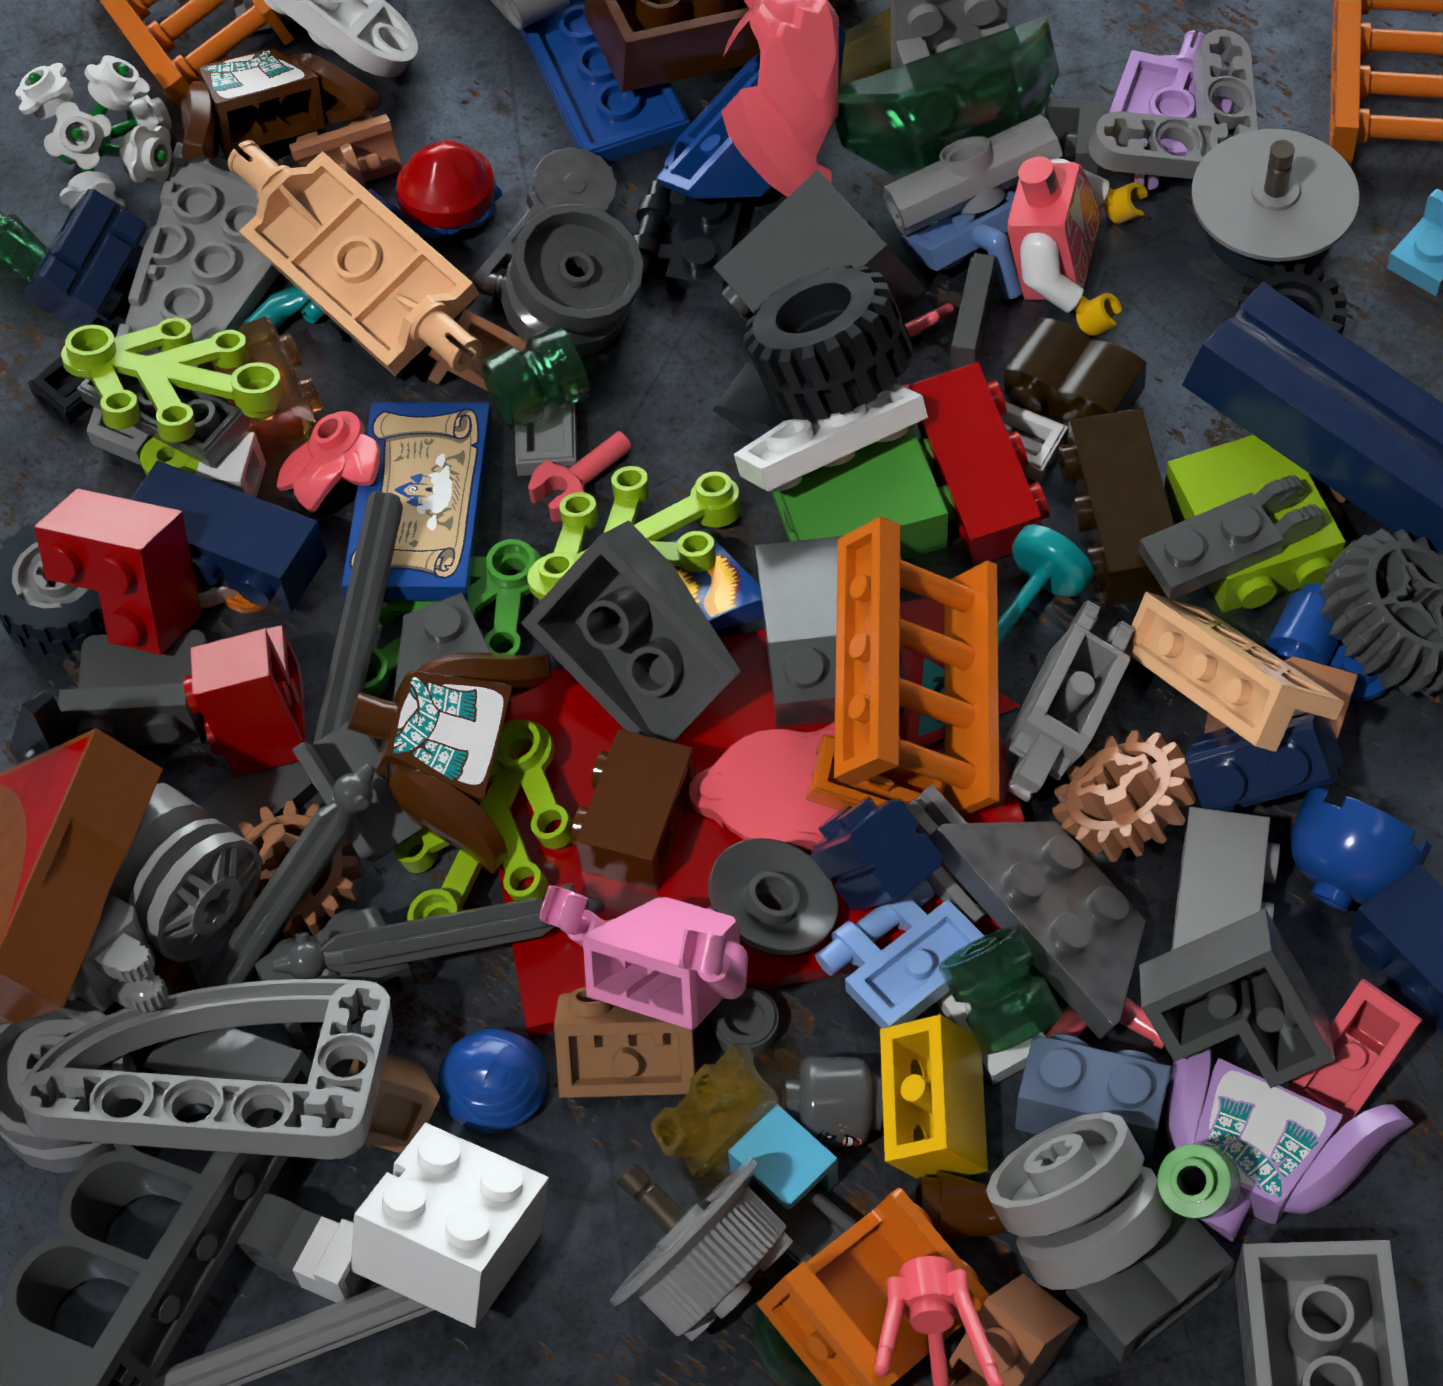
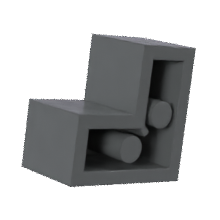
M1266 908L1139 965L1141 1007L1174 1062L1238 1034L1270 1088L1335 1061L1328 1016Z

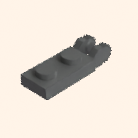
M1295 475L1283 476L1280 480L1276 479L1267 483L1255 495L1252 492L1140 539L1138 552L1168 599L1174 600L1281 554L1282 548L1301 541L1302 538H1307L1319 530L1325 521V516L1318 506L1309 504L1299 510L1295 509L1288 512L1274 525L1268 516L1281 511L1283 508L1287 509L1288 506L1299 501V498L1303 496L1302 493L1305 491V487Z

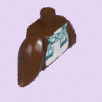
M263 49L237 57L225 55L217 62L203 65L199 69L200 81L192 82L181 101V121L185 135L181 155L187 162L201 163L216 158L219 155V146L226 156L233 149L237 152L243 151L238 144L246 140H253L256 144L262 146L325 128V123H341L358 119L372 113L379 106L380 97L376 91L324 58L310 53L294 54L287 57L275 49Z
M460 652L440 656L420 665L417 671L407 672L397 689L393 702L358 692L349 717L347 730L383 740L375 773L380 778L386 780V789L397 807L413 822L431 834L471 856L491 874L497 871L507 857L508 851L495 823L479 805L484 800L509 699L537 688L552 677L550 653L523 656Z

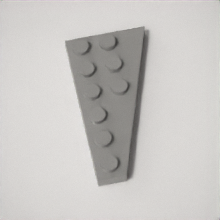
M176 143L172 156L174 168L170 181H164L159 197L162 204L156 225L149 229L128 297L131 306L125 324L119 325L116 337L157 326L161 321L174 317L183 318L190 322L194 343L209 339L217 332L223 330L239 331L243 326V322L250 316L279 276L280 272L250 246L239 232L256 215L259 201L256 196L257 192L239 175L234 174L229 169L227 160L216 157L201 163H190L185 161L181 155L182 143ZM157 347L138 354L150 356L160 353ZM210 361L193 367L211 370L214 363ZM96 407L93 408L87 427V434L91 444L141 465L140 452L144 445L153 437L134 427L127 429L109 428L103 422L102 411Z

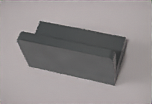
M348 721L313 744L303 741L292 748L326 805L334 801L332 790L335 782L345 774L355 773L366 763L376 767L380 748L373 737L347 730ZM374 772L371 783L373 790L371 803L365 810L353 813L351 829L347 835L348 840L359 857L364 861L376 862L425 830L397 807L386 789V780L380 778Z

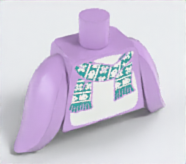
M1211 1046L1176 1062H1172L1164 1106V1131L1171 1151L1187 1144L1213 1147L1226 1153L1238 1168L1241 1188L1239 1196L1231 1209L1219 1217L1211 1219L1196 1218L1213 1238L1225 1242H1233L1247 1213L1267 1223L1277 1224L1285 1212L1305 1215L1327 1206L1351 1185L1372 1158L1388 1142L1414 1125L1394 1104H1386L1362 1112L1339 1129L1343 1114L1282 1086L1277 1085L1270 1088L1264 1078L1223 1059L1218 1058L1212 1073ZM1192 1167L1187 1175L1186 1183L1202 1192L1206 1186V1176L1200 1168Z

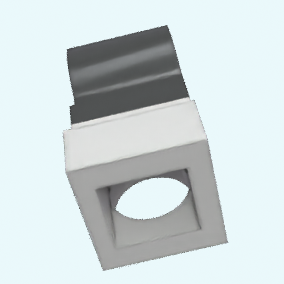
M265 1193L234 1246V1249L244 1258L276 1273L278 1278L336 1303L357 1295L365 1277L350 1271L353 1222L342 1218L341 1222L338 1223L302 1209L298 1205L272 1194Z

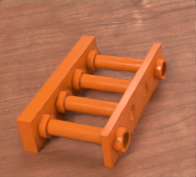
M99 0L160 85L180 109L181 101L190 84L194 81H200L198 77L199 69L203 65L217 62L267 23H269L285 46L294 40L281 22L287 15L274 11L264 0H251L254 4L185 58L179 54L172 59L168 53L176 47L173 42L227 0H190L160 24L154 20L149 25L143 19L151 14L148 8L159 0Z
M1333 0L1329 146L1337 151L1349 166H1352L1356 143H1366L1367 138L1443 142L1442 118L1371 115L1369 108H1359L1360 100H1367L1368 94L1443 98V75L1370 71V65H1360V57H1368L1369 51L1443 55V32L1371 28V22H1361V15H1368L1370 9L1443 13V0Z
M879 516L838 539L834 778L856 785L898 766L944 782L945 799L963 817L999 801L997 564L987 560L952 579H947L901 560L900 524ZM900 588L945 605V635L901 619ZM900 646L945 663V694L900 678ZM899 706L945 722V755L900 739Z

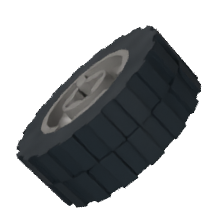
M29 523L21 527V531L13 537L9 536L2 543L3 547L0 550V620L7 633H12L16 643L22 647L28 646L32 648L35 653L45 655L48 652L61 656L68 655V652L79 650L81 652L82 643L87 637L107 634L98 591L46 580L34 529L37 523L32 525Z

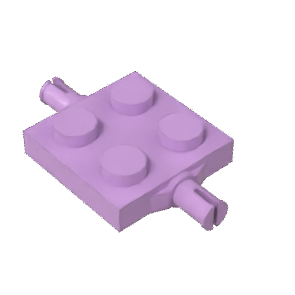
M1195 30L1188 31L1184 36V42L1179 55L1158 56L1132 50L1109 112L1123 111L1197 119L1193 60L1206 35L1199 32L1194 45ZM1222 70L1219 76H1224L1226 70ZM1215 97L1212 99L1217 109L1224 113L1232 114L1235 106L1234 101L1226 97ZM1111 136L1115 138L1117 146L1125 147L1119 144L1118 137ZM1173 138L1160 140L1163 149L1171 155L1184 156L1188 154L1187 148L1180 141ZM1136 174L1134 181L1145 186L1148 175ZM1149 175L1147 190L1155 189L1158 186L1160 176Z

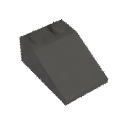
M629 520L599 535L521 622L626 731L674 743L741 673L674 566Z
M843 536L755 545L776 728L835 721L838 539ZM900 649V650H899V674H900V678L904 679L903 664H902L901 649ZM899 706V715L904 714V707Z

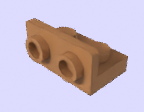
M586 987L579 988L572 993L559 995L554 1021L559 1098L696 1094L694 1029L690 1030L587 997Z

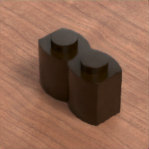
M1039 317L1004 369V394L1018 407L1036 414L1058 417L1069 429V419L1131 410L1145 388L1146 362L1133 352L1119 345L1102 340H1092L1080 330L1066 323Z

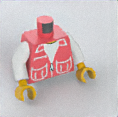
M1038 156L1026 160L1018 170L1019 181L1008 218L1007 230L1024 300H1048L1066 313L1073 310L1076 312L1077 323L1084 334L1088 336L1100 335L1117 326V323L1111 317L1122 311L1120 302L1111 293H1103L1092 300H1088L1082 295L1102 217L1100 205L1104 204L1105 213L1113 223H1125L1145 215L1142 210L1135 208L1132 202L1146 198L1148 192L1138 182H1133L1117 189L1109 188L1108 180L1086 171L1082 165L1066 159L1056 158L1049 160L1046 157Z

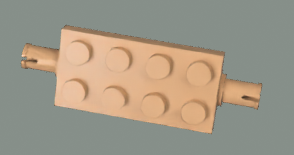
M246 140L238 144L250 156V162L235 149L232 150L228 158L229 169L234 174L239 175L257 192L256 196L259 201L256 215L239 230L240 234L250 246L390 373L396 376L427 345L449 363V366L456 372H463L471 367L460 356L462 354L460 349L474 362L478 360L482 352V343L454 321L479 295L473 282L323 151L306 167L290 168L286 165L279 166L253 140Z

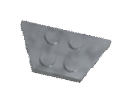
M1056 821L955 823L939 826L929 839L943 856L942 863L1099 1039L1104 1037L1120 1021L1146 920Z

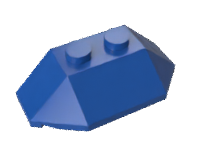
M839 25V87L846 36L841 25ZM761 52L745 64L675 140L665 160V167L660 170L657 176V180L663 187L694 199L762 197L768 189L772 188L741 155L734 145V141H731L721 113L741 89L758 86Z

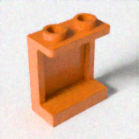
M897 1188L869 1214L805 1263L803 1261L784 1276L757 1303V1306L822 1386H891L929 1354L928 1334L913 1330L910 1326V1321L902 1314L889 1372L881 1377L874 1371L878 1353L877 1349L888 1305L886 1281L890 1277H899V1270L903 1264L918 1257L937 1256L950 1260L956 1266V1270L962 1269L967 1271L969 1294L976 1312L980 1310L986 1298L990 1295L980 1284L973 1268L961 1260L936 1231L924 1209L913 1203L902 1189ZM959 1313L954 1317L953 1326L944 1331V1339H947L963 1325Z

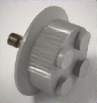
M752 1157L747 1159L719 1183L702 1201L694 1204L686 1212L657 1183H651V1177L635 1162L615 1183L630 1198H636V1204L664 1232V1235L657 1241V1246L620 1285L609 1302L616 1307L639 1297L676 1336L684 1334L690 1341L696 1339L717 1316L722 1319L732 1311L751 1290L752 1287L747 1282L759 1269L763 1272L770 1267L793 1242L784 1232L786 1224L748 1187L757 1162Z

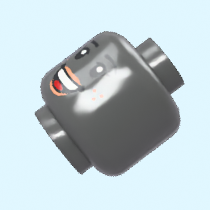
M810 1056L801 1062L797 1070L796 1080L783 1081L781 1108L824 1147H860L867 1141L870 1131H880L882 1126V1077L880 1075H872L868 1064L861 1058Z

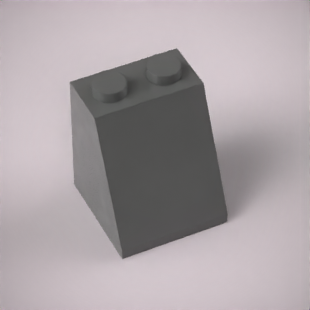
M818 169L714 266L715 270L728 283L721 291L722 295L744 318L751 311L754 313L755 309L762 302L768 300L772 293L788 285L793 280L814 273L817 270L832 269L841 265H852L853 268L865 266L871 268L872 272H879L884 276L886 283H888L898 309L917 299L927 290Z

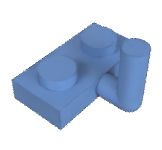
M1005 189L1004 199L989 210L975 214L956 212L906 236L902 235L901 238L907 256L937 272L938 270L950 269L959 265L965 260L967 254L982 248L988 252V255L995 256L994 276L1001 298L1013 299L1020 296L1022 290L1007 231L1008 218L1015 192Z

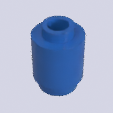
M1305 584L1301 587L1300 591L1293 593L1289 597L1265 644L1267 651L1282 661L1295 656L1328 665L1340 640L1328 636L1334 623L1325 619L1320 614L1326 604V601L1319 594L1323 584Z

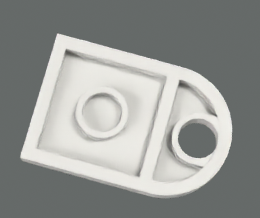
M264 0L271 9L280 14L288 15L304 27L312 40L319 46L335 51L349 63L373 75L381 77H397L401 75L418 52V43L413 30L400 13L385 0Z

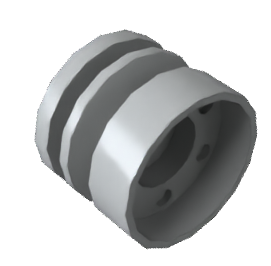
M160 783L155 787L129 852L116 874L109 894L135 908L140 926L153 949L175 962L193 960L215 948L235 929L250 907L260 884L262 860L256 846L234 833L227 825L214 818L210 819L206 810L166 783Z

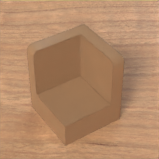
M387 1053L368 1136L364 1143L402 1153L425 1122L429 1123L440 1095L422 1064ZM353 1059L346 1077L359 1074L366 1067V1064L360 1060Z

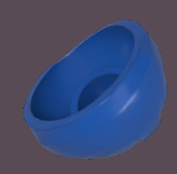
M503 1028L478 1030L456 1041L450 1047L438 1073L437 1091L444 1109L454 1121L463 1127L482 1134L506 1132L522 1125L538 1110L549 1090L547 1064L540 1049L531 1040Z

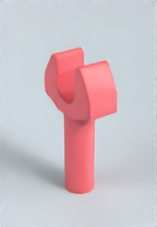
M617 431L571 467L554 464L550 460L544 461L535 469L528 485L531 502L537 503L554 490L565 491L549 503L551 521H562L559 509L561 500L571 493H585L588 483L632 451L630 441L622 432Z

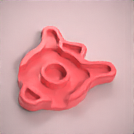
M835 721L827 727L813 732L774 729L758 731L743 737L730 746L712 767L702 771L693 778L689 785V799L692 808L698 814L714 819L722 828L726 825L731 832L743 840L754 838L773 839L788 843L800 850L813 851V846L824 838L818 827L840 811L805 800L808 787L812 783L813 777L810 776L818 756L816 755L818 742L824 733L835 736Z

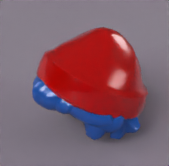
M454 140L434 142L415 152L399 172L397 186L395 187L396 201L403 217L407 220L409 226L418 231L425 240L442 239L447 235L457 234L460 230L483 228L486 221L497 211L495 201L502 196V190L496 185L490 162L482 153Z

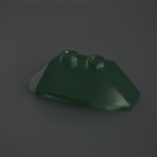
M1043 16L839 86L838 115L834 122L840 144L843 148L901 179L940 161L941 151L957 140L972 136L990 138L1040 115L1060 73L1048 19Z

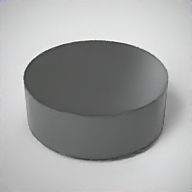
M746 987L740 997L736 999L723 998L712 1010L711 1021L715 1041L723 1051L737 1058L760 1056L767 1052L778 1038L780 1030L778 1009L773 999L762 990Z

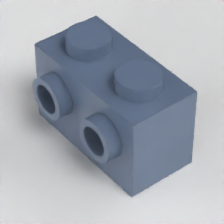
M1033 1034L1018 1093L1015 1129L1039 1134L1060 1122L1084 1114L1109 1112L1123 1117L1145 1157L1144 1160L1151 1161L1171 1066L1157 1063L1152 1056L1140 1051L1122 1050L1118 1053H1112L1091 1048L1083 1040L1070 1035L1055 1034L1047 1038Z

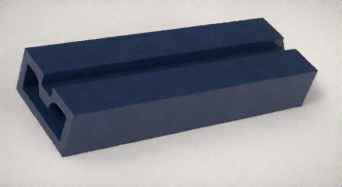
M1262 282L1239 306L1234 317L1231 320L1226 319L1202 344L1182 386L1396 533L1403 529L1408 533L1412 541L1424 536L1432 551L1436 553L1443 551V403Z

